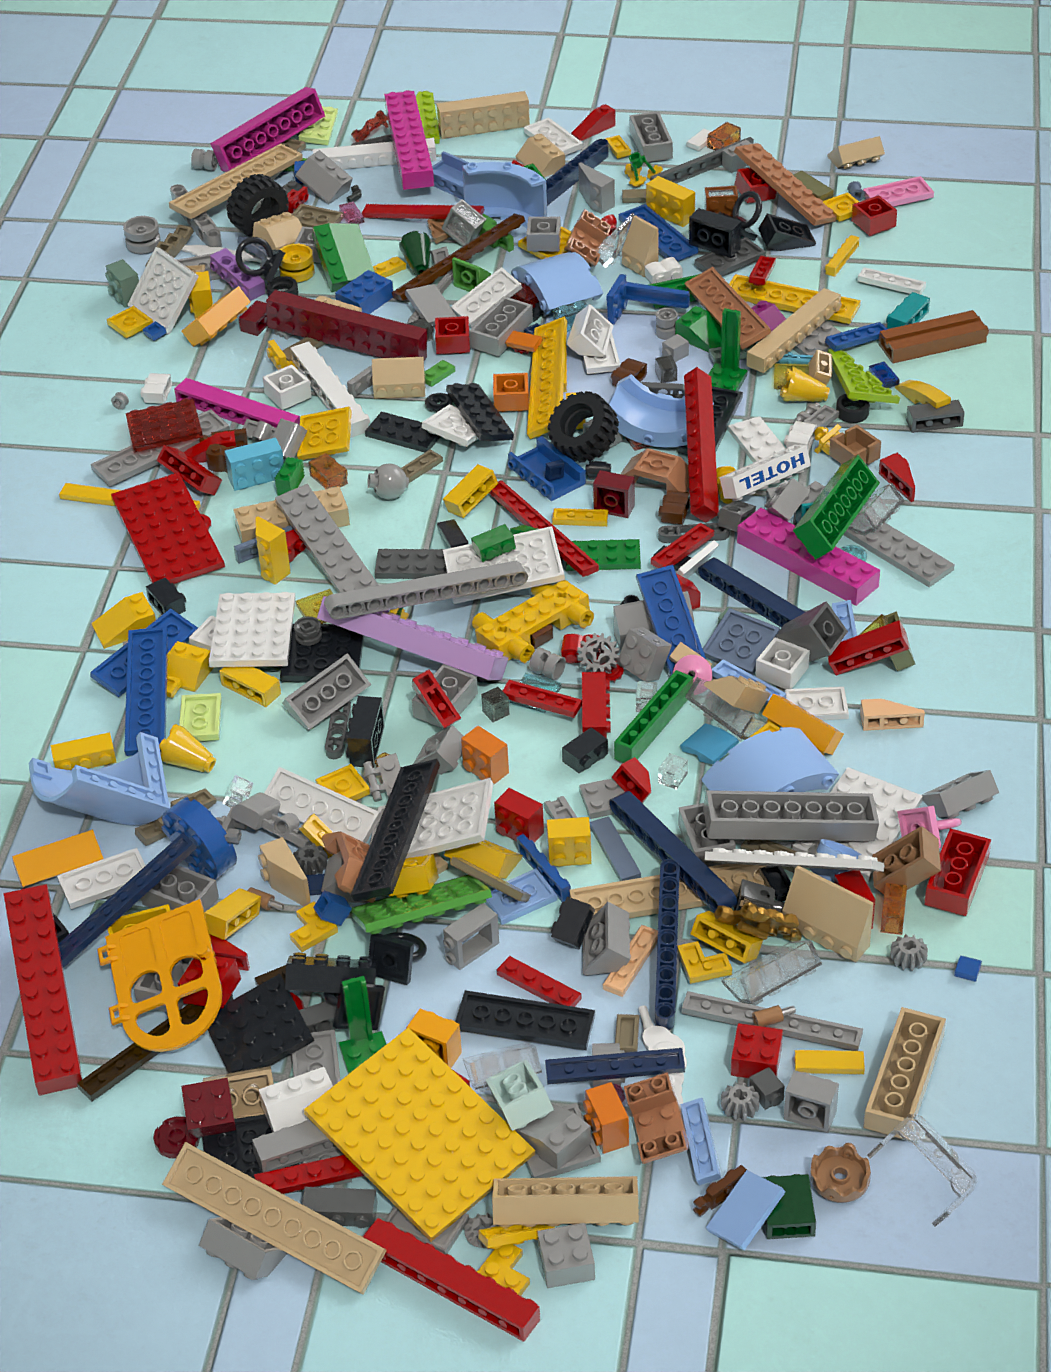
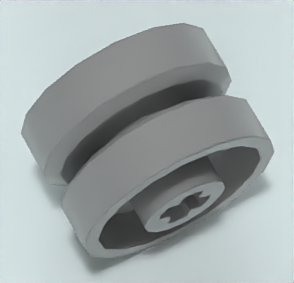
M136 216L127 220L123 225L126 247L133 253L145 254L153 252L159 241H161L158 222L153 217Z

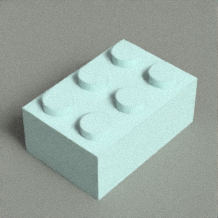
M527 1059L485 1079L495 1102L512 1131L521 1129L529 1122L537 1118H543L554 1110L542 1083Z

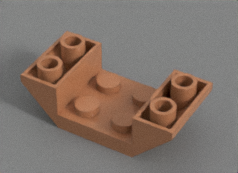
M584 209L571 230L564 250L567 252L571 251V253L576 252L584 258L589 266H596L601 255L598 251L602 242L608 236L611 225Z
M647 448L635 455L620 473L635 477V483L640 476L667 483V492L668 490L689 491L688 464L679 456Z
M341 831L324 834L322 840L325 850L332 855L341 851L344 864L335 873L337 886L345 893H352L370 845ZM376 897L366 901L373 903Z
M668 1072L624 1086L628 1106L633 1114L639 1138L637 1144L642 1163H649L688 1150L689 1142Z

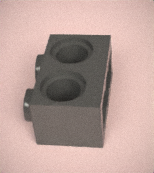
M739 500L733 501L719 510L717 515L719 519L718 526L737 532L738 525L755 512L756 506Z

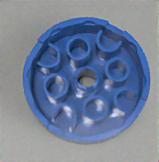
M184 797L163 813V826L161 828L170 841L173 842L180 834L184 833L197 847L184 859L190 870L216 880L237 863L235 848L224 837L227 834L212 813L195 799L190 801L188 797Z

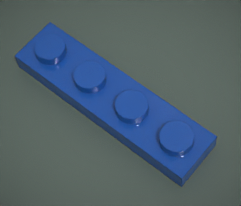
M881 322L827 336L825 343L834 351L877 340L879 339L880 331L887 328Z
M524 834L516 837L518 852L523 855L522 857L533 869L537 868L557 894L560 901L563 902L567 896L570 897L569 890L571 886L568 880L563 879L559 875L554 865L551 866L545 854L540 853L535 843Z

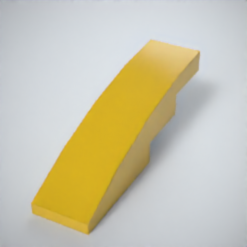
M907 380L895 385V389L914 404L919 402L922 404L929 403L937 409L951 403L950 396L934 386L921 381Z

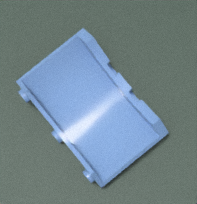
M470 162L467 165H462L464 201L469 205L484 206L485 215L490 218L501 217V220H505L514 213L523 215L526 222L521 225L526 228L528 217H547L546 180L538 173L511 162Z
M569 251L517 266L511 270V275L518 282L525 283L532 289L545 315L549 314L553 309L590 298L593 301L598 300L603 295L596 276H592L589 271L591 267L576 252L571 253Z
M632 374L618 381L608 404L617 414L619 421L617 428L620 434L636 442L655 447L687 445L685 396L683 398H673V396L662 393L655 394L649 391V388L640 383Z
M783 727L776 732L764 731L739 743L728 751L729 755L721 762L717 760L701 780L711 791L805 792L815 789L828 790L839 773L800 728Z

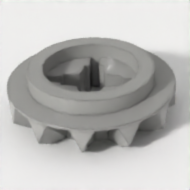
M478 1213L476 1217L469 1218L467 1225H465V1237L473 1246L487 1248L479 1240L478 1230H480V1226L483 1225L485 1228H491L499 1225H493V1217L489 1213L486 1215Z

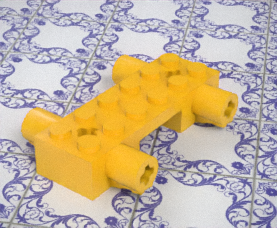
M566 580L559 581L554 585L549 583L531 587V593L534 595L532 598L493 619L484 612L475 615L472 620V627L476 629L477 643L485 645L486 649L504 652L503 656L508 657V661L514 658L525 664L531 659L535 651L531 645L530 635L550 623L560 630L571 624L579 625L583 629L591 625L594 613L590 610L588 594Z

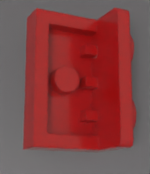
M306 186L302 187L299 191L292 189L287 193L289 202L287 204L288 213L292 214L300 204L307 202L309 194Z

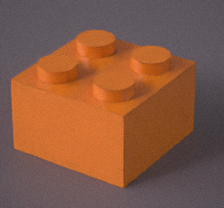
M528 373L493 374L494 406L498 411L529 410Z
M476 726L461 738L463 767L468 772H472L481 780L491 778L494 784L509 773L508 746L505 742L480 726Z
M612 1082L585 1090L586 1100L583 1101V1106L586 1114L583 1115V1118L591 1126L595 1145L600 1147L603 1154L629 1146V1117Z

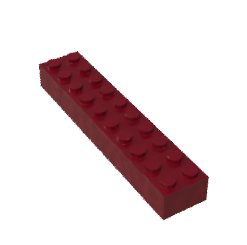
M274 290L266 299L267 326L270 329L304 338L316 339L323 343L380 358L424 357V361L427 358V329L279 290Z

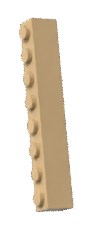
M823 288L776 327L771 334L767 335L747 352V366L762 373L766 372L816 328L820 327L836 311L840 310L841 294Z

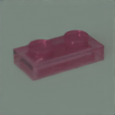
M354 202L339 205V211L343 212L344 219L348 224L364 223V217Z

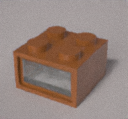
M705 187V210L717 214L722 212L732 216L734 204L738 199L737 187Z

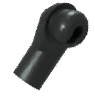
M358 185L351 187L352 194L346 198L349 204L357 201L362 196Z

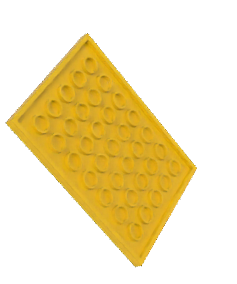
M409 1028L304 1109V1114L430 1242L493 1190L494 1179H507L532 1158L536 1151L515 1130L512 1131L509 1124Z

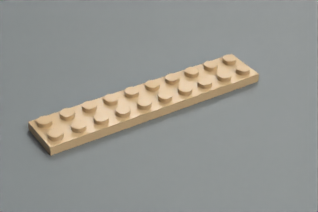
M279 144L170 201L169 208L187 218H195L228 200L232 189H235L237 187L236 184L238 182L241 183L245 177L249 178L250 175L254 174L274 176L276 173L294 165L295 161L303 160V155L283 144Z
M722 864L709 867L734 892L736 897L742 879L767 886L760 875V868L766 866ZM660 875L569 890L571 898L590 904L595 909L594 915L607 902L629 912V918L659 914ZM679 878L678 910L707 906Z
M187 1142L184 1143L162 1183L167 1188L363 1295L387 1251Z

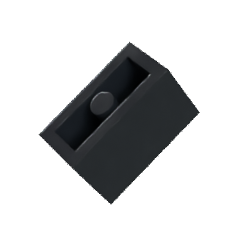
M166 577L146 586L148 601L161 615L169 609L174 610L178 614L186 611V598L184 594L179 593L174 583H170Z
M591 727L562 747V762L580 774L608 754V739Z
M567 896L566 900L560 905L558 920L551 927V937L559 943L580 950L595 909L590 904Z

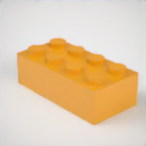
M238 286L221 297L186 326L182 333L193 347L197 344L203 345L215 337L218 332L226 328L227 324L234 321L239 314L247 310L246 306L251 301Z

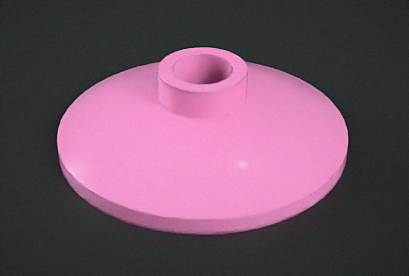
M698 655L684 656L676 663L673 673L678 670L687 675L690 671L695 672L693 694L704 691L706 689L704 686L705 682L712 680L710 664L706 659Z

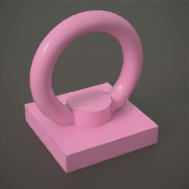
M934 806L897 811L902 837L923 826L939 839V848L942 847L938 830L958 827L962 823L959 818L936 820Z

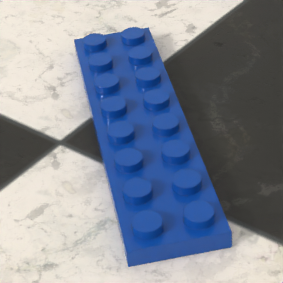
M167 626L128 630L124 747L126 756H132L138 752L136 737L140 732L157 737L159 745L164 738L166 739Z

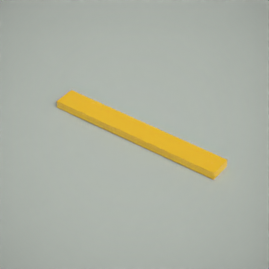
M65 483L59 496L60 499L115 506L111 494L121 490ZM193 500L199 510L201 506L200 501Z

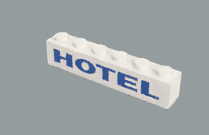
M793 445L720 477L724 499H732V501L741 500L744 495L755 494L756 490L766 489L769 484H777L780 482V479H787L792 477L794 473L804 472L805 468L811 466L807 445Z

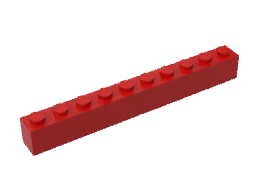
M696 367L684 375L691 514L706 523L716 517L719 512L712 381L710 375Z

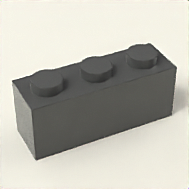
M952 400L950 404L937 409L929 403L907 406L906 421L912 433L962 427L965 412L959 400Z
M305 1187L302 1205L341 1226L366 1228L371 1227L376 1219L378 1204L376 1189Z

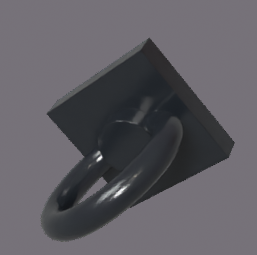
M747 191L736 200L732 216L722 212L718 214L740 220L741 236L755 241L758 235L749 227L753 226L760 217L762 200L758 193ZM751 197L755 200L756 208L752 218L746 221L739 216V209L743 201Z
M249 237L238 245L235 260L243 273L249 276H259L265 282H272L285 252L272 250L268 242L262 238ZM252 243L261 245L267 253L260 264V269L257 270L247 268L242 261L244 248Z
M393 932L385 935L379 933L372 934L370 936L369 957L377 960L376 977L408 985L411 982L412 962L421 959L427 952L425 942L415 935L403 932ZM414 945H416L418 950L413 953Z
M341 983L339 993L324 992L323 998L328 1003L337 1006L333 1026L336 1029H348ZM366 984L372 1030L378 1031L385 987L382 985Z

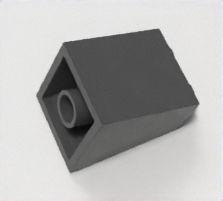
M826 601L784 624L776 634V637L810 650L809 662L831 655L848 631Z

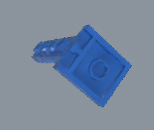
M620 274L606 295L608 321L611 324L616 323L617 319L621 317L622 311L626 309L628 300L685 309L689 308L690 293L684 290L627 282L626 275Z

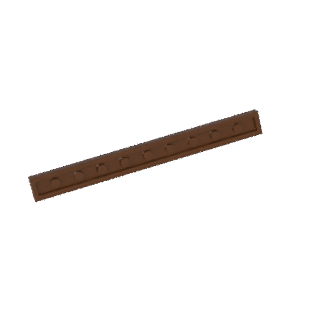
M514 213L391 292L393 298L400 301L408 300L405 295L407 289L434 283L437 278L445 276L448 271L453 269L452 258L455 257L463 261L470 260L473 255L482 252L488 245L496 243V240L505 237L513 229L519 228L521 224L526 222L524 216Z

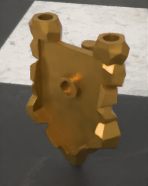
M750 902L745 903L741 910L733 911V909L726 906H718L714 913L717 921L729 925L738 924V930L766 940L768 935L776 937L778 933L782 934L783 938L789 941H800L802 938V934L798 929L799 922L797 916L791 913L784 915L775 909H764Z

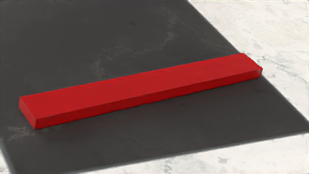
M366 204L361 214L363 218L446 219L454 205ZM470 205L483 215L485 211L484 206Z

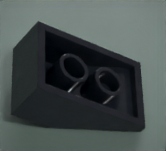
M767 213L758 227L766 247L770 250L784 251L816 245V241L807 224Z

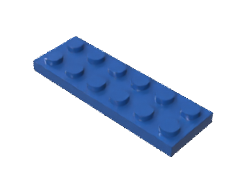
M646 204L618 214L619 220L628 228H630L635 215L657 227L658 253L664 258L673 257L678 262L698 254V247L689 245V240Z
M670 565L636 574V580L655 635L672 645L665 662L669 675L673 674L676 663L669 659V656L680 642L706 659L674 566Z
M169 609L147 627L167 626L168 652L177 641L187 643L189 637L198 629L197 626L172 609ZM128 643L90 672L91 678L118 697L126 692Z

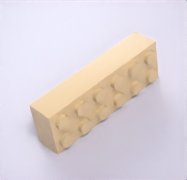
M521 91L437 103L438 128L441 139L522 128L530 125L529 99L526 92Z
M340 486L313 491L338 528L350 525L348 507ZM275 500L233 509L241 543L256 538L255 518L257 516L281 529L291 525Z
M901 1007L865 1110L863 1128L909 1141L944 1037L945 1018Z
M637 1176L494 1179L492 1195L493 1225L510 1227L523 1224L526 1227H533L537 1224H547L548 1226L555 1227L561 1224L574 1225L580 1223H595L599 1226H605L609 1223H620L621 1225L639 1223Z

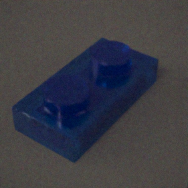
M885 361L869 366V372L883 383L882 387L892 388L893 386L900 385V379Z

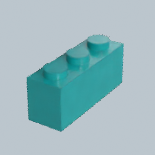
M915 292L905 297L903 302L897 305L892 313L888 314L886 318L887 329L919 322L929 312L930 298Z

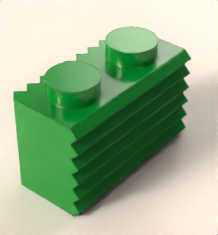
M287 457L285 462H283L284 464H282L276 477H274L277 496L298 488L305 476L302 459Z
M506 524L471 538L473 550L482 562L516 549L514 536Z

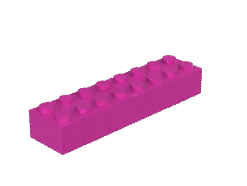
M310 87L302 88L210 143L221 171L227 172L325 117L316 89Z
M763 508L758 509L738 525L737 543L846 601L851 600V603L855 606L879 587L880 569L836 546L832 551L815 560L808 553L801 540L796 537L793 531L795 525Z

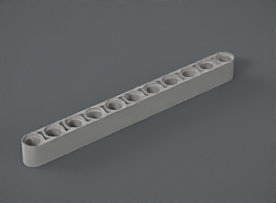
M511 561L331 594L325 598L324 605L332 619H343L520 586L526 583L528 574L520 562Z

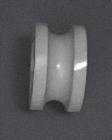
M117 392L112 397L111 403L115 408L123 409L129 403V399L124 393Z

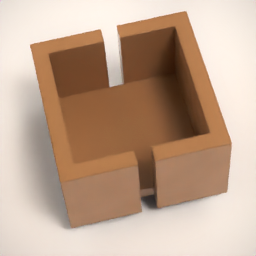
M857 424L845 430V434L842 432L830 438L829 456L841 464L856 455H859L864 463L868 465L880 459L881 441Z

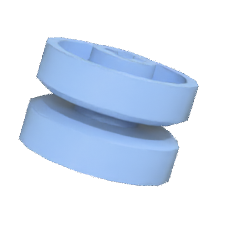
M821 839L817 847V853L834 855L835 858H837V854L854 856L856 859H858V855H861L846 845L827 839ZM809 868L813 873L833 883L836 874L852 871Z

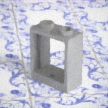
M482 903L443 929L446 961L461 970L499 944L498 914L485 903ZM479 931V934L462 944L463 941Z

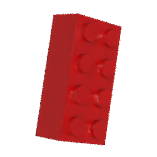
M950 828L940 852L941 871L930 877L926 887L924 905L967 916L990 855L992 839Z

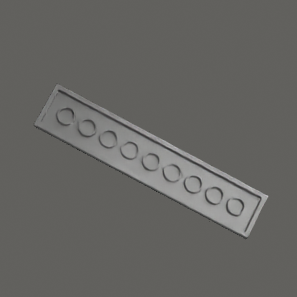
M817 481L808 485L806 488L810 492L801 504L814 502L825 486ZM863 509L860 510L843 534L929 588L954 571L955 564Z

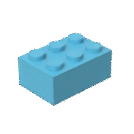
M276 437L225 450L228 478L234 491L275 481L274 477H276L282 464H284L282 449Z

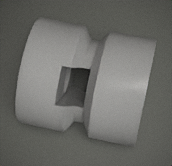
M194 149L192 152L191 164L194 169L216 170L218 161L213 150L205 152L204 149Z
M662 308L656 312V336L658 338L667 340L675 336L676 310Z
M539 647L534 651L530 659L529 669L556 681L561 677L565 669L566 659L560 655L551 654L550 651Z

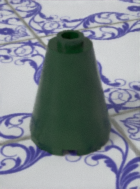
M418 231L408 232L403 235L401 242L399 241V248L413 273L418 276L429 269L430 237L427 233L423 232L422 234Z

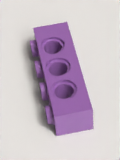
M227 248L210 255V268L212 271L228 282L232 288L235 289L239 286L250 301L265 294V281L259 276H249L243 273L237 266L235 255Z

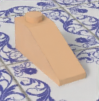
M885 699L861 700L860 717L863 731L920 728L924 725L925 712L922 709Z

